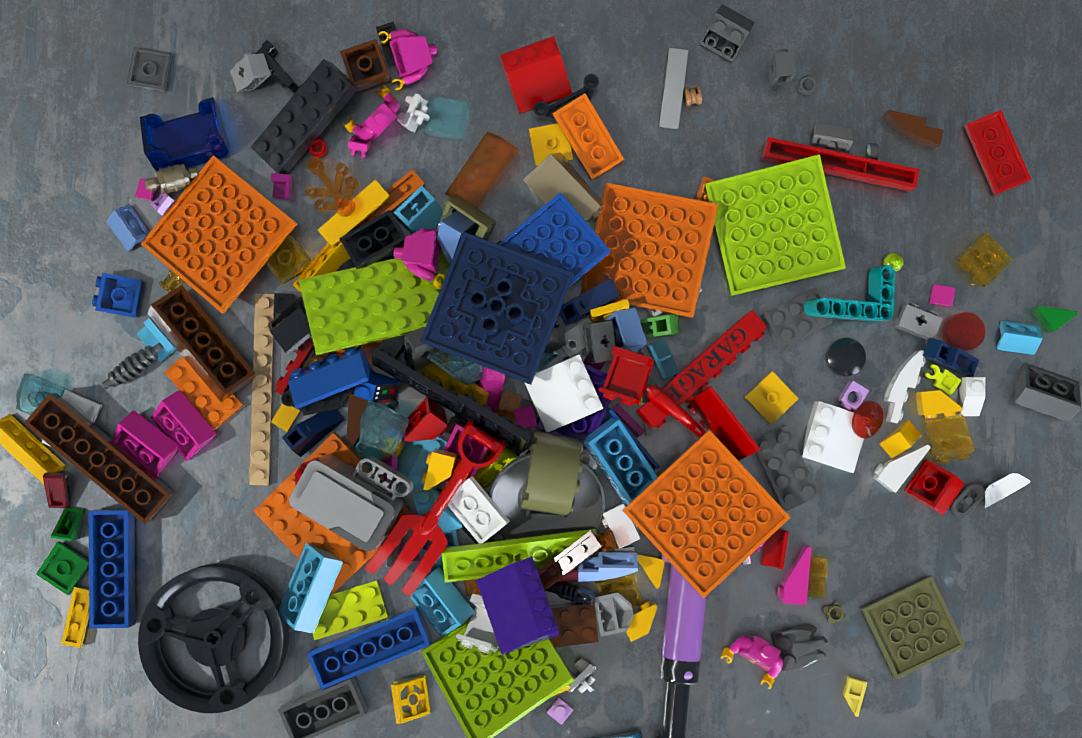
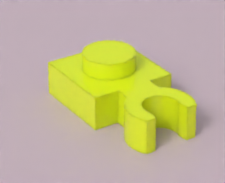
M930 365L929 367L934 370V374L925 373L924 376L928 379L936 380L933 386L946 395L951 396L962 380L946 369L941 373L937 365Z

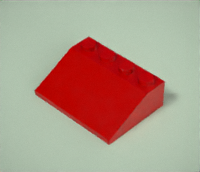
M712 386L705 387L688 402V410L693 415L697 414L701 419L699 424L705 431L710 430L738 461L760 450V447Z

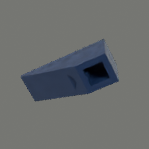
M609 279L564 303L560 315L565 325L576 323L590 315V310L605 306L621 295L613 280Z
M337 409L320 412L296 424L282 436V439L294 453L302 457L345 419Z

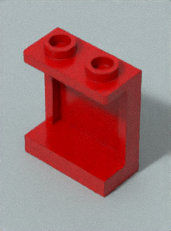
M613 346L611 354L614 357L603 388L600 387L598 391L603 393V397L614 401L615 398L621 399L622 404L631 407L633 404L639 405L654 360L648 356Z

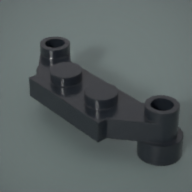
M266 40L255 54L263 53L270 73L272 75L275 73L279 77L277 81L283 88L288 87L295 94L301 85L298 86L272 57L277 52V49Z
M588 74L584 78L583 88L550 106L543 101L536 102L533 106L534 115L540 119L555 120L552 113L584 93L591 101L594 91L599 85L598 77L595 74ZM592 82L594 85L589 86L588 83ZM542 109L544 112L538 113V110Z
M355 386L351 387L349 391H341L301 407L298 410L302 411L303 415L306 416L343 408L342 403L349 394L354 392ZM291 391L284 392L281 397L282 403L285 406H293L295 408L294 402L288 400Z

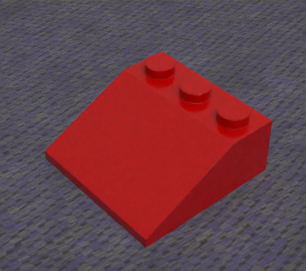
M554 36L500 55V61L519 114L533 110L534 104L538 101L549 104L572 94Z

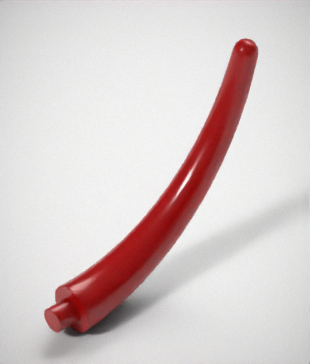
M646 384L647 398L677 419L698 438L706 433L659 386L654 385L652 387L650 384Z

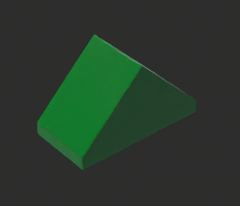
M1035 306L1031 310L1047 332L1056 331L1077 315V311L1044 306Z
M64 508L51 534V538L67 541L80 539L85 513L84 509Z

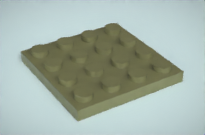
M931 575L861 608L895 679L901 678L965 647L962 637Z

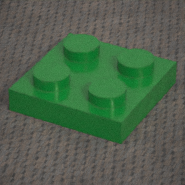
M58 541L36 575L66 595H70L88 569L89 560L61 541Z

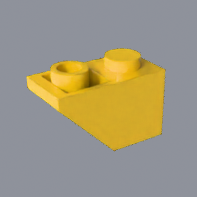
M941 390L916 392L918 415H925V419L937 418L936 414L944 413V417L955 416L956 412L962 411V407Z
M436 448L432 453L428 454L426 464L429 467L422 477V483H425L423 490H429L451 477L458 454Z
M646 601L640 605L639 609L633 611L634 617L626 631L631 642L649 633L658 608L655 602Z

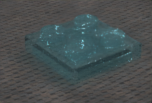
M430 96L427 114L430 116V119L426 121L425 135L462 141L468 102Z

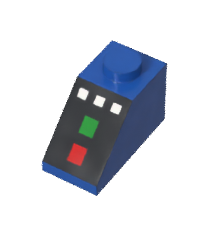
M370 371L369 381L356 385L354 396L372 402L394 399L397 397L401 381Z

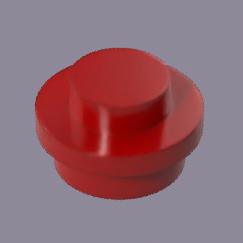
M317 138L308 148V151L314 157H322L327 152V144L323 139Z

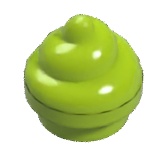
M890 253L884 258L883 263L884 265L892 266L896 272L902 268L903 259L897 253Z

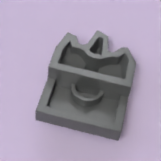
M803 624L772 634L776 648L781 651L779 656L783 660V672L806 667L826 657L825 653L819 651L818 648L828 641L824 636H814L817 627Z

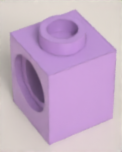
M853 380L848 381L837 401L841 403L840 406L845 410H858L869 390ZM850 392H853L856 395V399L853 403L850 402L848 399V395Z

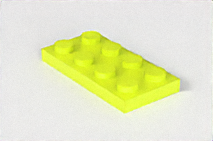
M378 580L339 591L333 595L330 594L320 616L319 623L314 633H312L314 640L388 618L389 615Z

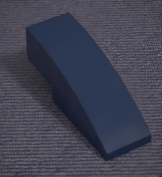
M933 338L928 339L922 355L944 367L969 377L974 376L979 363V359L960 348L952 347L942 340Z

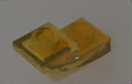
M811 557L807 597L825 598L828 558Z

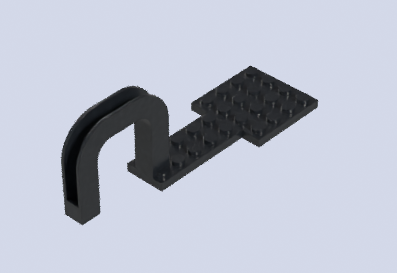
M349 259L337 271L354 268L355 265ZM405 335L384 339L379 347L375 348L372 353V363L374 366L455 413V417L458 420L467 423L469 419H472L475 426L500 442L505 440L507 442L505 447L514 451L517 456H520L530 436L527 433L528 430L521 425L515 426L510 423L511 420L504 415L499 416L493 413L494 410L485 404L483 406L478 404L471 395H463L461 393L459 396L452 389L446 390L441 387L442 384L437 380H429L424 377L425 374L422 371L409 368L405 361L398 359L404 350Z

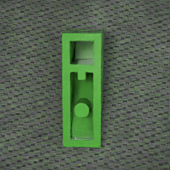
M678 315L640 319L646 339L681 334Z

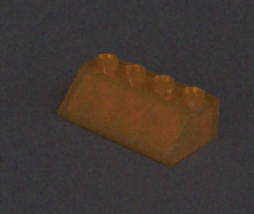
M487 131L445 195L453 197L458 194L478 209H481L518 155V148L504 138Z

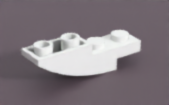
M923 350L915 351L909 356L890 381L883 399L884 402L890 403L886 422L898 424V421H901L904 410H902L903 402L907 401L909 394L907 388L913 389L920 383V368L924 366L926 357L922 356Z

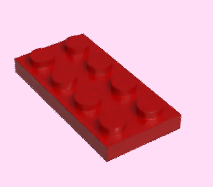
M1002 110L964 126L994 195L1032 180Z

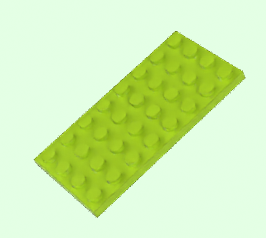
M440 248L438 271L434 275L443 274L446 277L451 264L447 262L443 250ZM390 259L373 263L360 269L354 267L299 280L316 355L406 335L421 327H426L441 288L434 286L433 281L429 282L410 272L402 262V259ZM437 279L439 283L443 284L444 281Z

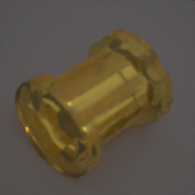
M171 269L164 281L159 282V285L169 293L176 288L180 281L183 282Z

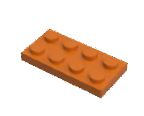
M585 93L552 113L591 180L624 160Z
M183 356L164 371L175 386L188 397L189 402L195 409L200 411L202 417L214 430L244 406L235 394L220 402Z

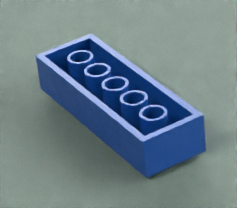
M127 509L89 511V629L129 628L136 624L135 516Z
M415 606L313 648L307 653L319 686L323 690L425 648L431 644L432 640L419 608Z

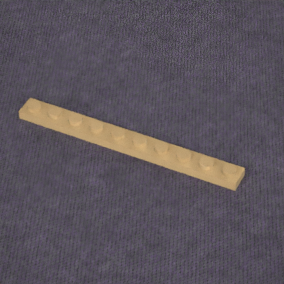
M255 294L253 371L256 374L252 381L249 485H270L274 337L270 333L268 324L275 319L274 294Z

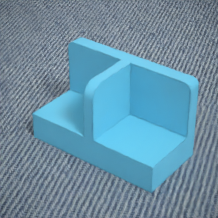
M664 338L646 346L662 381L679 373L673 359V354H671Z

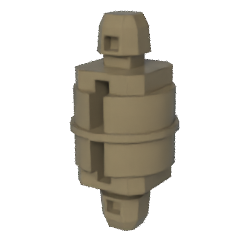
M184 164L167 166L155 171V179L153 177L147 179L145 187L148 191L159 188L161 194L177 192L178 190L185 189L190 184L189 179L193 180L199 173L197 167H190L186 170Z

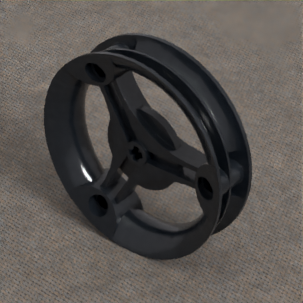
M231 564L203 565L172 578L151 598L140 622L138 649L140 660L148 679L167 700L193 712L222 713L247 704L274 680L288 652L290 630L289 625L280 617L278 612L282 602L280 597L262 577L246 568ZM219 581L239 587L241 598L228 610L209 608L195 615L192 620L172 616L169 605L180 593L194 585ZM252 591L259 593V600L252 598ZM245 602L250 608L238 619L233 612ZM254 609L264 610L271 636L267 658L260 671L248 683L238 681L235 673L234 659L239 655L244 644L245 636L242 625ZM156 619L161 620V622H162V627H161V628H159V627L156 626V623H155V620H156ZM171 623L187 627L186 633L171 630ZM166 635L183 641L189 654L195 661L210 667L218 687L215 693L195 690L176 678L163 658L160 647V638ZM211 636H218V639H212ZM224 665L226 666L230 681L226 684L220 666ZM232 690L234 698L227 696L226 691Z

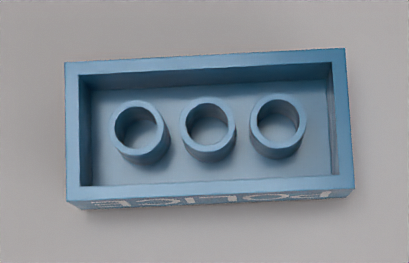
M610 418L581 441L619 498L627 505L658 477L619 419Z

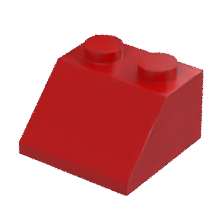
M426 397L402 422L404 440L407 442L436 439L438 435H442L448 426L444 408Z
M925 459L904 491L944 516L964 486V483L955 474Z

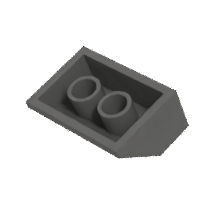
M1028 363L1023 364L1014 390L1015 403L1070 422L1081 408L1079 381Z

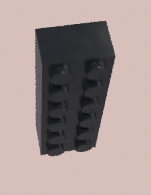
M323 59L253 143L251 148L276 173L288 174L359 88L332 62Z

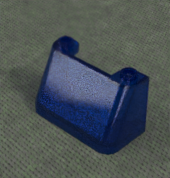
M214 97L200 101L198 104L199 112L168 121H163L156 114L140 117L144 154L155 171L177 164H184L185 168L206 163L213 155L217 159L228 155V144Z

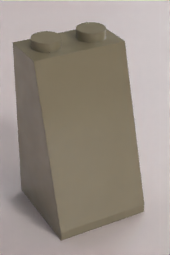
M561 152L550 154L523 179L545 204L561 192L587 224H589L587 220L591 217L596 218L602 212L601 208L605 205Z

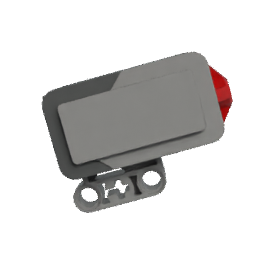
M326 454L320 458L317 457L302 463L294 476L295 488L290 495L289 503L297 511L362 550L371 551L373 549L376 550L390 533L405 506L403 497L412 491L413 482L409 477L372 456L364 458L354 468L334 455ZM365 462L372 464V471L366 470ZM384 473H387V474H388V475H387V478H388L387 480H384V479H383V478H384V475H383ZM399 482H403L406 484V491H401L399 489Z

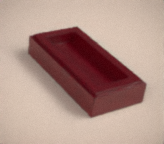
M44 473L43 481L48 507L68 509L70 502L65 474Z

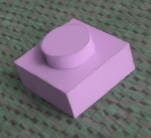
M159 193L150 205L163 215L172 206L174 200L167 193Z
M558 696L546 713L562 725L574 709Z

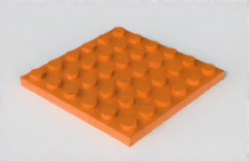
M213 155L145 237L141 245L224 314L297 223Z
M605 183L601 200L605 205L601 208L602 212L598 215L594 232L611 250V253L584 275L580 294L612 279L621 295L614 299L613 302L628 299L629 305L694 318L719 205Z
M710 430L701 436L622 510L703 599L791 518Z
M333 432L303 463L317 457L320 458L326 454H331L356 468L362 459L336 432ZM365 463L366 470L372 471ZM298 466L253 512L298 559L305 544L310 543L336 555L343 561L334 587L330 592L333 595L376 553L378 548L376 550L364 551L290 505L289 498L295 488L294 476L299 468ZM404 506V508H403L402 512L400 513L398 519L400 518V516H401L402 514L412 513V512H411L406 506Z

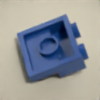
M102 272L101 276H97L95 287L99 288L98 295H93L92 306L95 307V311L135 318L142 280Z

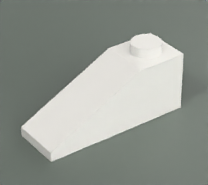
M922 444L883 464H879L874 470L875 475L873 478L890 492L896 493L931 447Z

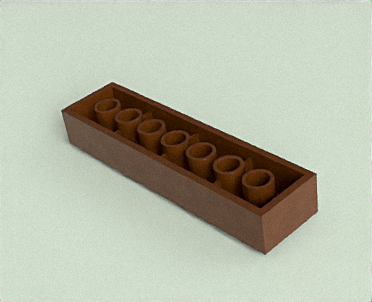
M49 393L24 422L27 427L144 525L153 519L175 493L57 393Z

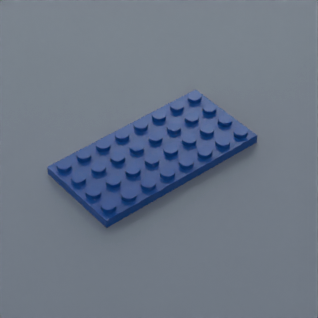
M561 192L497 244L574 273L571 285L611 253V250ZM502 284L499 287V291L506 293L510 287L507 284ZM476 295L473 298V303H482L483 296ZM495 302L491 309L499 311L502 308V304ZM518 309L510 312V317L514 319L521 315ZM491 320L484 324L486 330H491L495 326V323Z

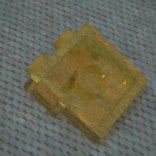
M985 232L957 260L960 262V268L968 271L973 276L975 284L985 287L993 282L1013 259Z
M963 414L925 421L924 427L929 439L928 445L931 447L929 450L933 462L939 461V464H945L950 462L952 458H958L959 461L966 460L973 453L974 447Z
M633 573L617 578L595 581L600 596L619 592L632 604V607L643 604Z

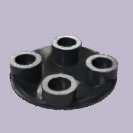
M852 338L838 339L831 345L828 351V365L839 375L851 376L858 373L866 361V353L863 346Z

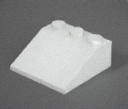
M580 354L537 372L532 385L525 383L546 433L603 409Z
M814 401L799 450L802 458L854 473L870 418L827 403Z

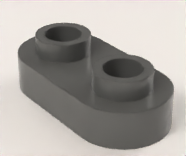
M969 484L950 505L952 513L960 517L967 516L984 500L985 489L979 484ZM972 490L976 491V495L974 497L971 496ZM959 503L962 504L961 510H958L957 505Z

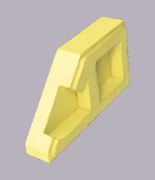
M847 676L843 696L853 714L859 717L868 682Z

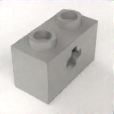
M255 52L245 54L244 58L238 61L230 70L237 92L255 90L271 75L264 54H255Z
M909 303L901 306L894 327L925 340L929 338L935 339L943 318L938 317V313L934 311H923L919 305ZM918 317H920L919 320H920L922 323H921V324H918V321L915 320V319L918 318Z

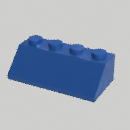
M350 347L344 353L339 355L332 354L324 361H315L309 367L293 370L289 376L288 383L295 408L299 409L369 381L371 365L362 347Z

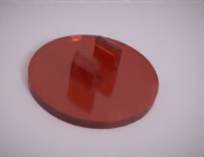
M970 312L959 313L952 317L946 329L949 342L954 347L964 351L977 348L983 342L986 333L983 321L977 315Z
M867 401L856 409L852 417V430L855 435L866 439L874 436L879 431L884 418L882 407L874 401Z

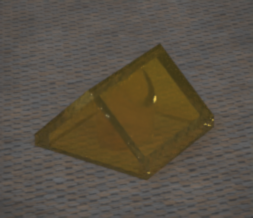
M290 233L265 264L283 285L302 274L312 259Z

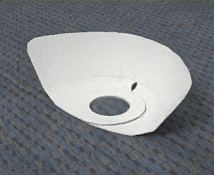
M1011 473L994 482L985 490V508L1026 486L1031 481L1018 473Z

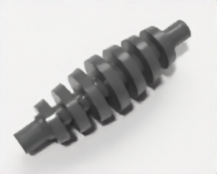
M159 342L153 347L150 345L146 346L145 350L140 349L138 353L131 354V357L127 356L124 361L119 363V366H116L113 371L108 373V379L102 382V385L106 389L112 385L119 386L121 382L128 381V378L132 379L135 375H139L147 368V365L149 366L153 362L152 360L158 358V352L163 350L164 347Z

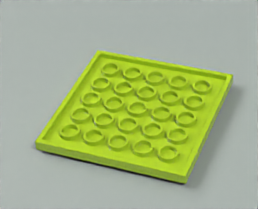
M820 155L705 183L709 202L719 205L715 219V228L731 296L846 269Z
M470 618L421 652L467 738L495 737L575 681L550 639L501 655L499 648L497 653L490 651L487 654L479 651L474 646L472 649L462 646V642L456 638V635L465 634Z

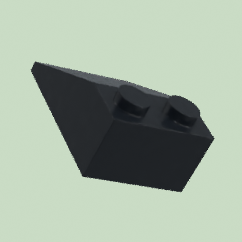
M389 209L339 239L356 269H360L373 263L395 259L394 248L404 247L405 235Z

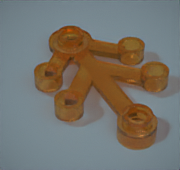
M318 157L311 158L307 163L308 169L313 174L319 176L327 189L308 186L305 189V194L310 199L321 196L333 197L336 202H325L322 199L317 200L314 207L318 212L335 210L342 217L350 216L355 210V204L351 199L353 190L358 187L356 178L350 176L345 180L346 190L343 197L340 191L343 178L348 174V167L344 163H339L336 166V176L333 184L324 171V163Z

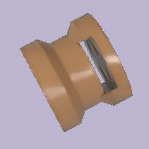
M697 85L690 89L684 87L683 97L685 106L688 107L691 104L701 105L700 86Z

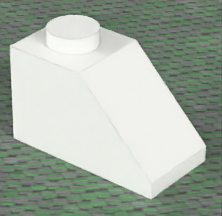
M985 377L959 378L962 380L959 384V406L962 407V411H959V416H979L985 400Z

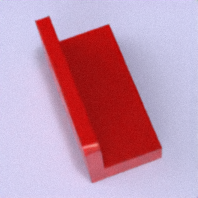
M778 529L766 540L762 549L761 565L783 570L789 531Z

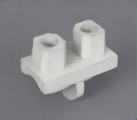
M416 93L414 96L406 97L404 105L408 107L407 113H399L397 121L413 133H415L418 125H421L423 120L429 121L430 116L426 114L428 101Z
M581 658L574 665L581 674L576 678L571 673L575 681L569 684L571 687L567 690L569 693L581 683L583 685L578 689L581 693L586 689L590 692L594 690L591 684L596 679L593 676L588 680L586 678L596 667L594 664H589Z

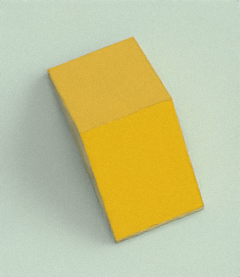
M908 419L879 444L890 458H893L912 447L921 433Z
M637 553L638 562L656 589H658L661 584L665 561L661 557Z

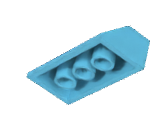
M306 543L278 612L280 617L294 630L314 633L323 609L327 604L330 592L334 587L337 575L341 570L343 561L336 555L310 543Z

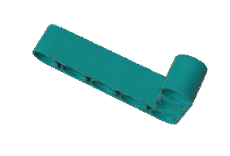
M890 265L871 268L869 272L868 302L815 298L808 299L805 302L804 311L808 316L874 322L888 321L892 319L894 314L895 270Z

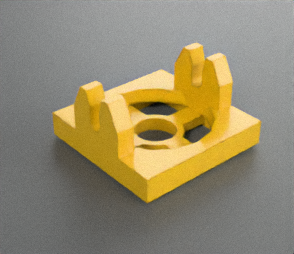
M425 675L393 680L394 684H391L396 724H402L431 714ZM413 684L416 685L419 689V694L417 692H414ZM407 686L408 693L404 699H401V692ZM411 694H414L416 697V701L413 705H411L409 702V697ZM407 705L410 707V711L404 712L402 706Z

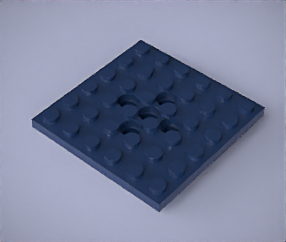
M463 232L420 342L532 385L570 288L574 273ZM507 284L510 288L506 293H501L499 291L500 285ZM476 295H481L484 299L482 303L475 304L473 303V298ZM500 302L502 304L501 310L493 311L491 309L493 303ZM514 309H518L521 312L520 317L516 319L510 317V312ZM489 320L495 323L494 328L486 330L484 324Z

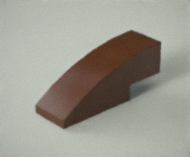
M888 110L884 114V119L907 138L932 148L941 145L944 130L925 126L927 118Z

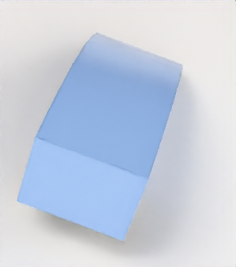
M598 552V557H589L578 565V582L607 580L638 571L637 553Z

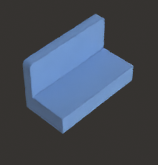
M130 204L115 209L107 219L108 225L127 252L131 251L136 243L143 241L150 233Z

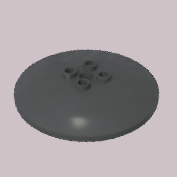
M531 453L522 455L508 463L498 473L492 483L489 497L509 519V522L497 531L505 540L590 529L597 530L603 518L605 510L603 486L594 470L584 461L582 472H578L577 478L580 481L579 492L574 494L573 512H569L568 515L520 508L523 488L526 486Z

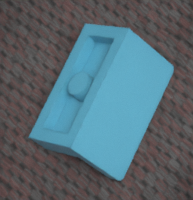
M148 318L143 322L146 326L138 331L137 335L146 346L150 345L153 347L159 342L162 344L164 349L158 352L157 359L163 362L177 349L155 322Z
M1002 320L999 325L1001 338L997 344V349L1035 355L1043 339L1040 326Z

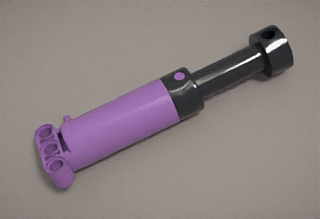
M662 554V559L665 562L670 563L668 559ZM672 564L670 567L660 679L667 682L662 737L656 738H685L690 685L697 684L699 681L707 596L703 599Z

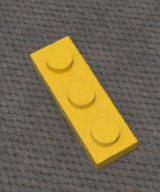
M75 586L73 589L61 644L81 648L83 645L89 619L88 588Z

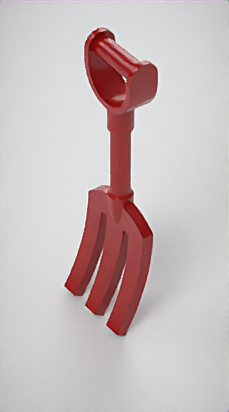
M472 419L468 420L457 439V449L461 459L430 511L426 512L425 515L415 513L402 514L365 567V570L374 575L410 528L414 530L384 576L383 581L392 586L428 540L432 541L411 576L402 587L401 592L409 597L423 581L448 544L444 532L438 525L441 514L473 468L486 467L493 464L506 446L507 442L505 440L500 442L475 426ZM468 435L492 450L493 454L483 461L469 459L462 450L465 436Z

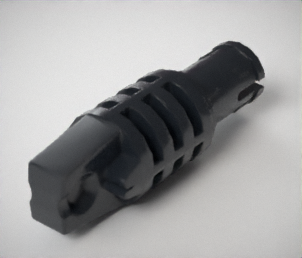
M565 581L561 583L556 582L545 590L557 594L561 599L579 604L592 605L595 602V592Z

